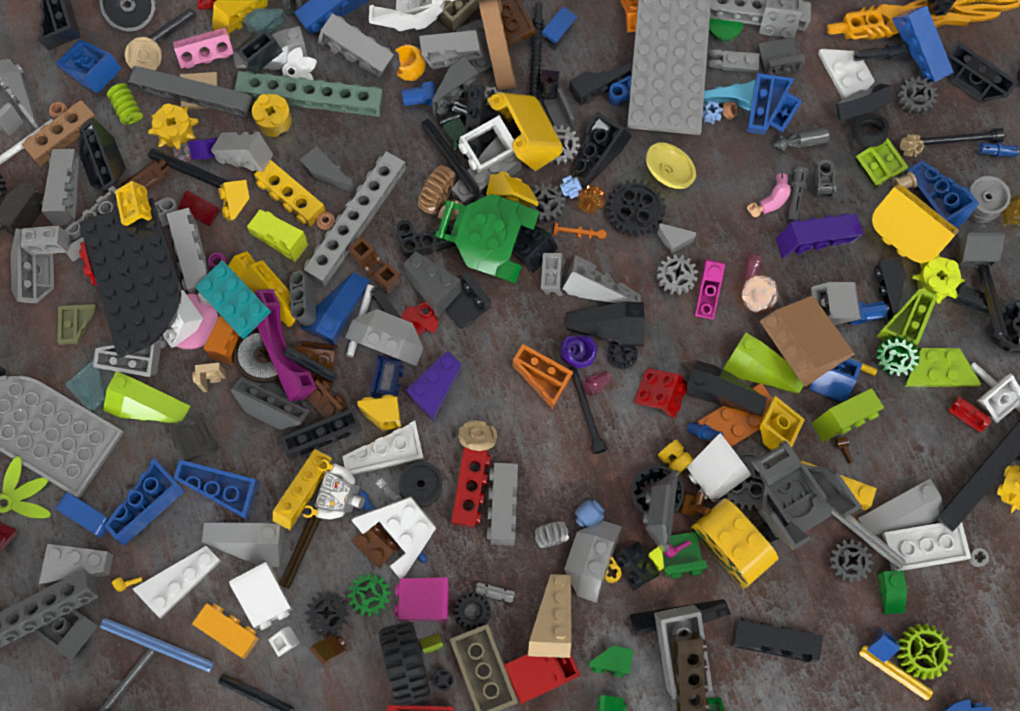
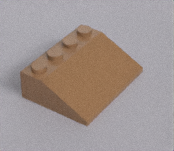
M813 295L775 310L760 321L805 387L854 355L852 349Z

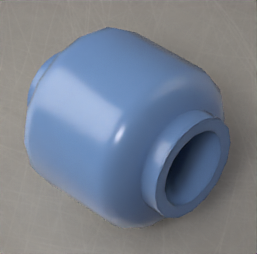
M586 500L576 509L575 513L578 518L575 520L582 528L585 526L591 527L604 519L603 512L605 510L596 500Z

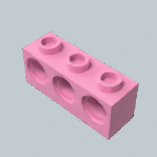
M226 27L173 42L181 68H192L196 64L210 63L213 59H224L234 54ZM220 42L226 43L223 47L217 46ZM202 47L208 48L206 52L200 51ZM184 52L191 53L188 57L182 56Z

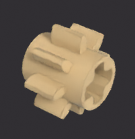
M907 134V137L901 140L900 148L902 151H905L904 156L916 157L917 154L922 152L924 143L922 140H919L920 135Z

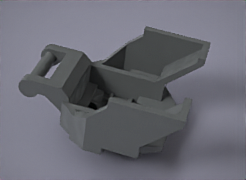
M784 440L779 444V447L759 459H753L751 463L759 472L764 483L759 504V515L767 523L776 538L779 537L792 550H795L811 540L810 536L805 534V532L829 518L832 509L845 519L862 508V506L839 473L834 472L829 467L802 464L789 443ZM783 453L788 456L767 470L764 467L766 463Z

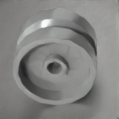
M980 177L969 187V191L979 202V205L969 216L974 222H992L997 219L1010 203L1011 195L1009 188L1005 182L997 177Z

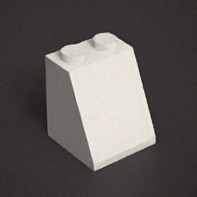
M721 433L687 467L690 471L688 476L694 484L698 483L701 486L699 491L705 493L704 498L706 500L710 498L713 503L752 475Z
M266 562L229 581L230 586L255 629H266L272 625L271 622L277 618L282 620L290 615L289 612L293 610L273 568Z

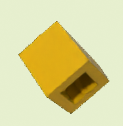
M246 180L226 182L220 185L219 197L223 199L224 203L222 213L227 222L233 221L249 200Z

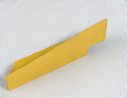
M248 251L235 255L228 266L254 294L257 290L274 289L280 303L281 321L288 327H291L296 319L291 315L290 291L263 260L255 263Z

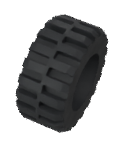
M407 621L382 628L379 631L380 644L396 705L402 707L429 699L431 691L413 622Z

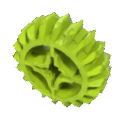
M916 624L915 628L911 626L908 628V632L902 633L904 638L898 639V642L902 644L899 651H902V654L897 655V658H903L904 661L900 665H907L906 672L910 673L913 671V677H918L919 674L922 680L927 677L934 679L935 675L940 677L942 675L941 671L946 672L948 670L945 665H951L952 663L947 659V657L954 655L948 652V649L952 648V645H946L949 638H942L944 632L942 630L936 633V626L929 628L928 624H923V626ZM919 635L931 638L934 643L928 644ZM912 641H914L913 645L915 647L913 654L910 651ZM924 648H930L927 650V653H925L926 655L918 656L922 653V650H924ZM937 649L939 652L938 660L935 658V651ZM921 659L930 668H923L915 661Z

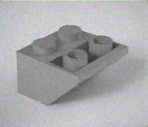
M827 282L811 287L813 297L834 326L861 319L855 282Z

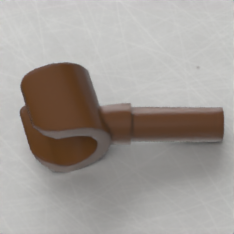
M845 437L836 438V448H843L848 462L852 463L853 459L849 452L848 439Z

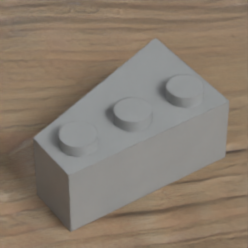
M477 30L419 36L422 56L432 70L451 66L463 57H466L468 61L484 57L481 37Z
M236 132L221 133L211 149L218 162L232 164L238 168L244 167L251 171L263 172L273 156V153L259 132H254L253 135H249L248 132H243L242 135H238Z
M47 544L39 585L49 587L83 569L94 578L110 575L114 555L107 551Z

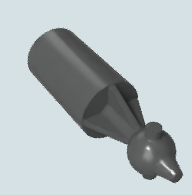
M824 126L796 132L788 140L780 136L774 147H779L782 151H786L788 145L804 148L828 143L829 132L827 127Z

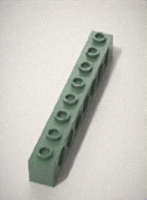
M238 71L235 91L250 95L252 101H256L262 94H276L284 98L289 106L381 117L384 100L383 89L376 86L346 85L341 82L330 83L324 80H308L303 77L274 76L269 73L254 74L252 71ZM308 91H314L311 94H306ZM361 98H368L365 101L360 100Z

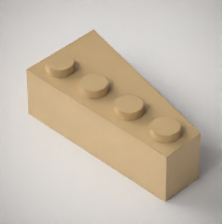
M550 574L530 637L528 656L570 658L571 575Z

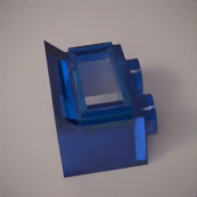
M378 355L370 388L372 397L382 398L384 395L399 396L401 384H398L399 377H403L405 370L401 360Z

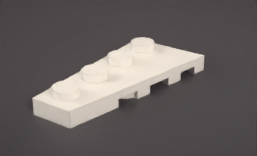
M415 421L342 456L344 467L352 475L424 459Z
M205 546L133 588V590L159 618H162L221 560Z

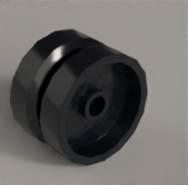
M420 461L410 464L400 475L399 491L401 498L404 499L411 496L421 509L430 507L437 502L441 495L443 484L441 473L435 466L427 462ZM423 482L425 485L420 488L417 486V483Z

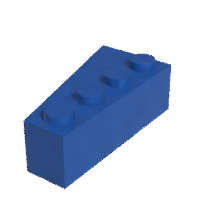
M927 5L909 9L892 18L923 79L927 78V83L936 82L953 73Z
M179 460L174 479L249 520L260 481Z

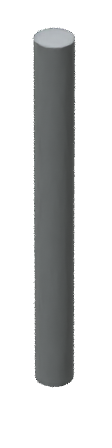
M148 648L98 711H109L156 653L155 650Z

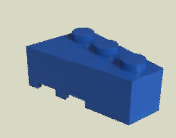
M757 73L746 132L765 135L794 78Z

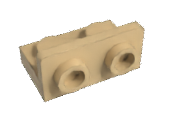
M220 363L195 365L193 381L197 383V386L203 392H208L207 381L218 383L221 382V379H226V371Z

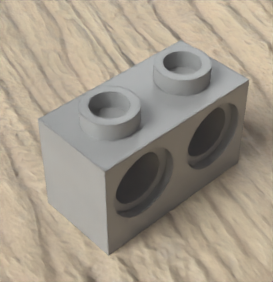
M60 226L22 229L21 247L29 254L40 255L68 252L69 234Z

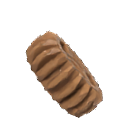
M440 165L436 167L420 191L418 207L432 215L437 213L452 191L456 180V173L447 166Z

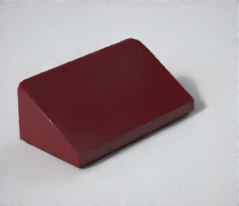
M188 190L185 191L178 210L189 208L196 220L209 227L220 213L217 206Z

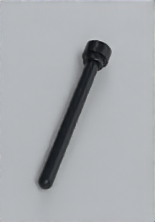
M994 128L988 133L920 138L919 140H922L924 145L981 140L1000 143L1004 141L1003 128Z
M570 367V370L573 371L572 380L593 440L590 446L592 453H603L608 450L606 442L599 437L577 368Z

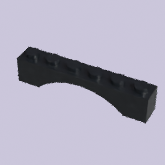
M633 59L626 65L613 71L604 73L584 72L570 80L569 90L580 106L584 103L588 104L598 95L608 93L612 84L632 75Z

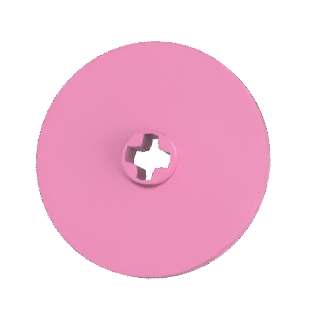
M186 294L203 317V320L197 331L176 347L196 349L205 345L219 315L212 305H202L198 300V294Z

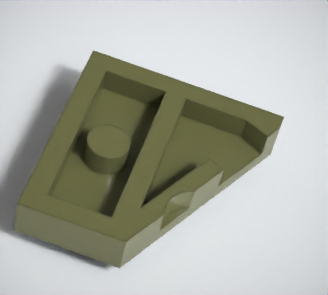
M97 305L58 306L57 343L59 345L79 344L97 311Z

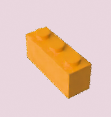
M206 603L192 624L241 658L246 659L259 640L255 636L257 632L248 625L245 628L240 626V620L230 614L229 617L222 613L224 609L214 603L211 606Z

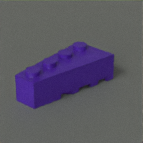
M844 213L837 217L828 215L822 219L814 217L801 222L800 220H794L775 239L781 257L786 258L792 252H796L799 255L812 248L816 251L830 244L834 247L855 242L863 235V231L857 214L849 215V213Z

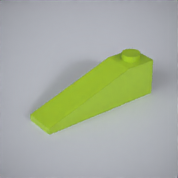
M745 333L723 368L724 371L739 380H748L757 384L762 383L763 385L772 386L787 392L799 394L804 386L784 358L748 333Z
M116 371L107 387L103 411L121 419L182 424L191 406Z

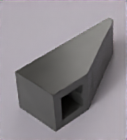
M316 146L300 159L302 168L314 180L352 193L355 191L353 179L341 172L342 168L338 163H333L330 160L329 154L324 149L321 151Z

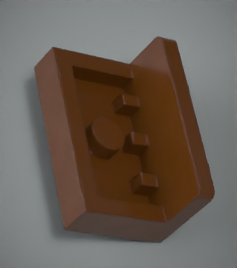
M376 523L364 534L359 531L352 540L379 569L401 548L394 538L383 530L380 523Z

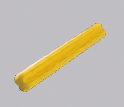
M867 645L861 648L859 654L925 700L931 698L933 691L889 660L885 663L868 651L869 647Z

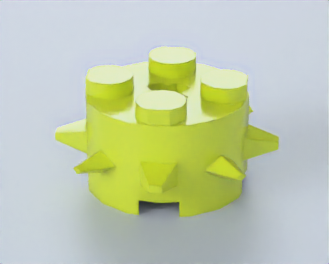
M938 254L933 260L920 263L922 270L919 274L912 277L917 280L918 289H923L937 295L936 301L938 304L947 296L957 298L956 288L965 280L961 278L960 269L954 260L940 257Z

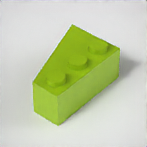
M919 289L880 331L877 338L888 342L889 336L893 339H896V335H899L900 339L907 336L906 341L914 340L913 346H918L938 296Z
M871 388L829 409L811 424L824 443L839 434L842 436L852 430V427H860L866 423V419L872 421L880 416L878 412L884 409V406Z

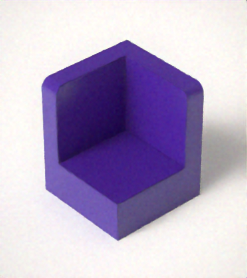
M202 138L188 141L191 159L215 157L211 149L217 138Z

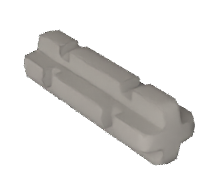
M480 582L476 585V594H486V597L498 600L505 599L504 601L510 603L513 602L515 592L507 589V591H504V588L492 585L485 586L486 584Z

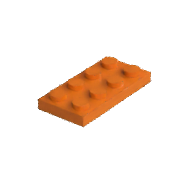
M761 383L752 389L767 398L762 417L722 406L697 423L701 425L706 424L714 430L721 431L725 440L733 447L760 430V423L772 401V397Z

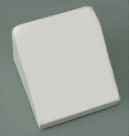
M291 627L281 629L268 639L278 657L300 643Z

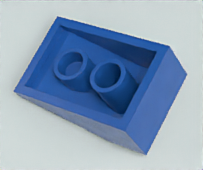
M81 39L55 63L57 67L85 88L95 93L101 91L122 69L109 52Z

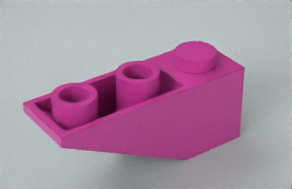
M705 258L695 316L714 320L725 269L724 261Z

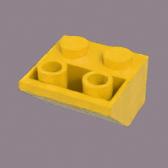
M384 395L381 399L366 397L362 401H357L361 415L382 431L402 428L397 397Z

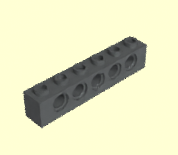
M83 569L1 611L0 648L98 598L95 578Z

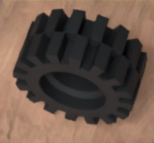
M467 593L463 597L461 596L455 604V618L462 628L470 631L488 623L491 615L490 604L481 594ZM469 604L479 606L481 613L478 618L472 620L466 617L465 608Z

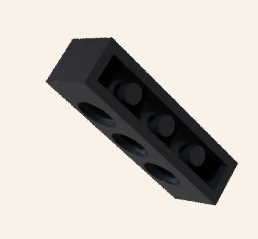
M352 408L282 436L280 439L289 460L312 452L314 449L317 450L359 433L363 429L355 409Z

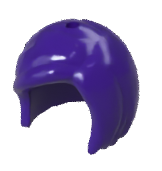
M587 335L567 336L561 343V359L565 364L573 368L581 369L588 367L596 358L597 345L593 338Z

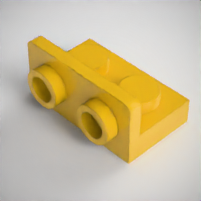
M131 181L115 191L121 224L128 226L140 218L152 219L145 186Z

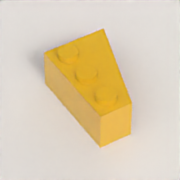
M216 0L213 7L212 28L218 30L226 27L230 39L229 34L236 28L240 30L243 27L242 23L247 18H254L268 5V0Z

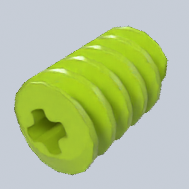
M117 84L109 89L107 96L122 124H134L143 118V114L140 112L134 96L131 95L130 89L127 88V84Z

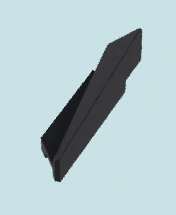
M724 599L691 604L701 611L703 624L731 615L727 602ZM684 606L630 614L629 618L636 637L655 631L658 638L655 613Z

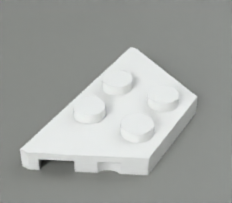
M821 49L818 51V55L842 99L860 90H869L875 82L863 60L854 61V51Z

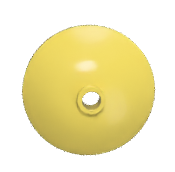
M656 143L648 149L646 163L651 174L659 182L676 189L687 188L694 182L696 178L695 166L681 149L668 143Z

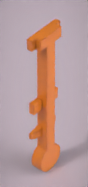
M555 223L554 227L555 236H557L558 232L578 234L577 238H581V235H589V239L592 236H597L598 239L603 240L607 235L605 230L596 232L592 228H590V231L582 230V227H579V229L558 227L559 223Z

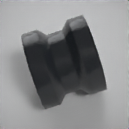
M443 669L435 673L433 683L438 690L447 691L453 686L454 678L451 672Z

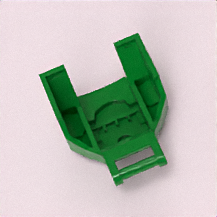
M494 194L487 195L467 206L446 200L444 205L446 208L435 237L456 243L467 267L516 283L522 265L509 260L521 225L534 230L540 212ZM455 209L459 212L452 233L448 235L445 232L452 211Z

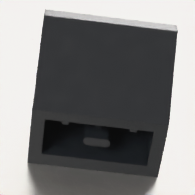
M265 28L258 30L234 50L254 74L283 52L277 41Z

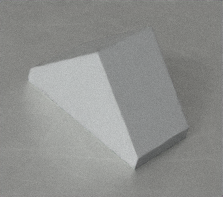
M661 223L657 231L658 236L670 255L692 244L696 236V232Z

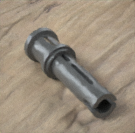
M805 167L793 168L794 178L790 185L792 196L787 218L789 223L799 220L803 192L807 189L806 180L807 175L810 173V170Z

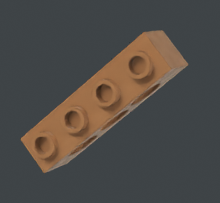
M80 100L78 103L71 105L63 114H59L51 123L44 125L36 134L28 137L22 143V146L41 167L49 161L52 149L67 148L81 137L80 127L91 118L95 120L97 118L85 103Z

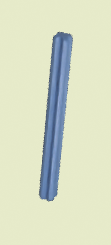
M104 618L102 620L100 628L204 671L211 672L213 669V661L110 619Z

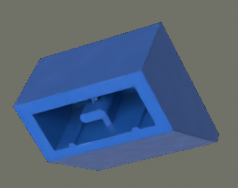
M848 358L812 382L809 390L843 403L847 401L863 363Z

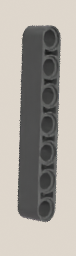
M139 66L133 67L127 82L129 87L139 91L239 116H247L252 102V97L243 92Z

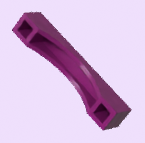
M274 289L257 290L255 295L271 311L257 328L289 402L305 400L317 387L310 371L283 355L287 345L281 327L280 303Z

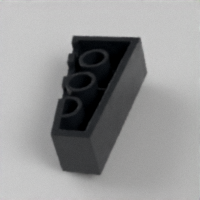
M741 618L740 621L734 623L731 647L812 663L820 660L823 635L813 634L808 631H795L792 628L783 626L781 628L773 627V624L764 622L755 624L753 620Z

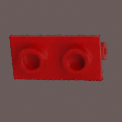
M960 396L956 398L948 410L979 433H982L985 427H988L991 423V418Z

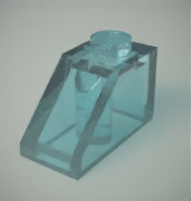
M256 8L253 12H249L243 21L246 29L252 35L261 28H265L271 34L286 21V16L283 9Z

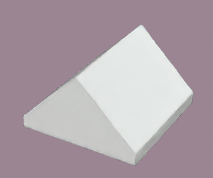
M1010 373L1000 379L978 398L976 402L994 422L998 423L1020 404V386Z

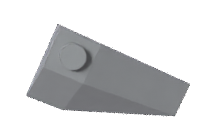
M10 59L0 60V84L37 130L40 126L26 80L22 76L24 71L18 63L14 65Z
M574 256L563 282L562 289L567 294L575 295L579 298L611 303L641 302L640 294L623 283H615L611 275L608 273L603 275L596 270L597 266L579 256Z

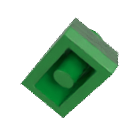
M904 570L885 571L878 574L883 615L904 613L907 594Z

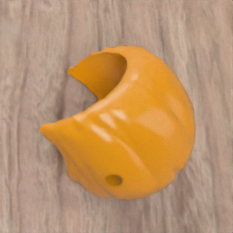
M404 45L395 49L399 54L400 62L397 76L409 81H415L421 77L426 68V60L422 56V51L412 45Z

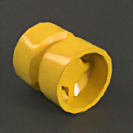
M677 439L657 455L664 464H669L668 468L673 471L678 470V475L694 460L688 452H683L684 447Z

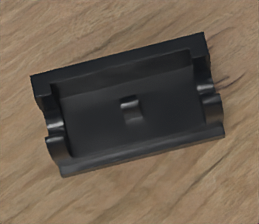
M965 282L960 283L956 290L957 298L953 299V303L989 316L990 312L984 292L967 287Z

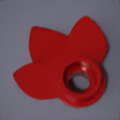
M426 302L420 303L417 307H408L401 315L403 320L413 323L418 336L423 334L425 330L434 333L438 327V320L434 316V311ZM424 309L429 310V313L423 314L422 311Z

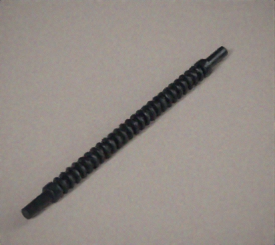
M537 2L535 5L533 25L537 34L532 36V63L530 64L532 68L530 69L531 82L529 83V94L537 100L540 99L538 95H540V63L542 62L540 58L542 57V31L544 20L542 19L543 4L541 2Z

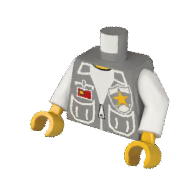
M325 457L321 458V461L326 462L327 466L322 467L318 465V469L326 471L315 503L317 509L306 505L304 508H310L312 512L309 515L303 514V516L310 518L312 515H316V518L334 519L342 517L345 512L351 513L353 507L361 509L365 503V498L358 496L360 486L355 483V478L350 471L335 463L330 464V461Z

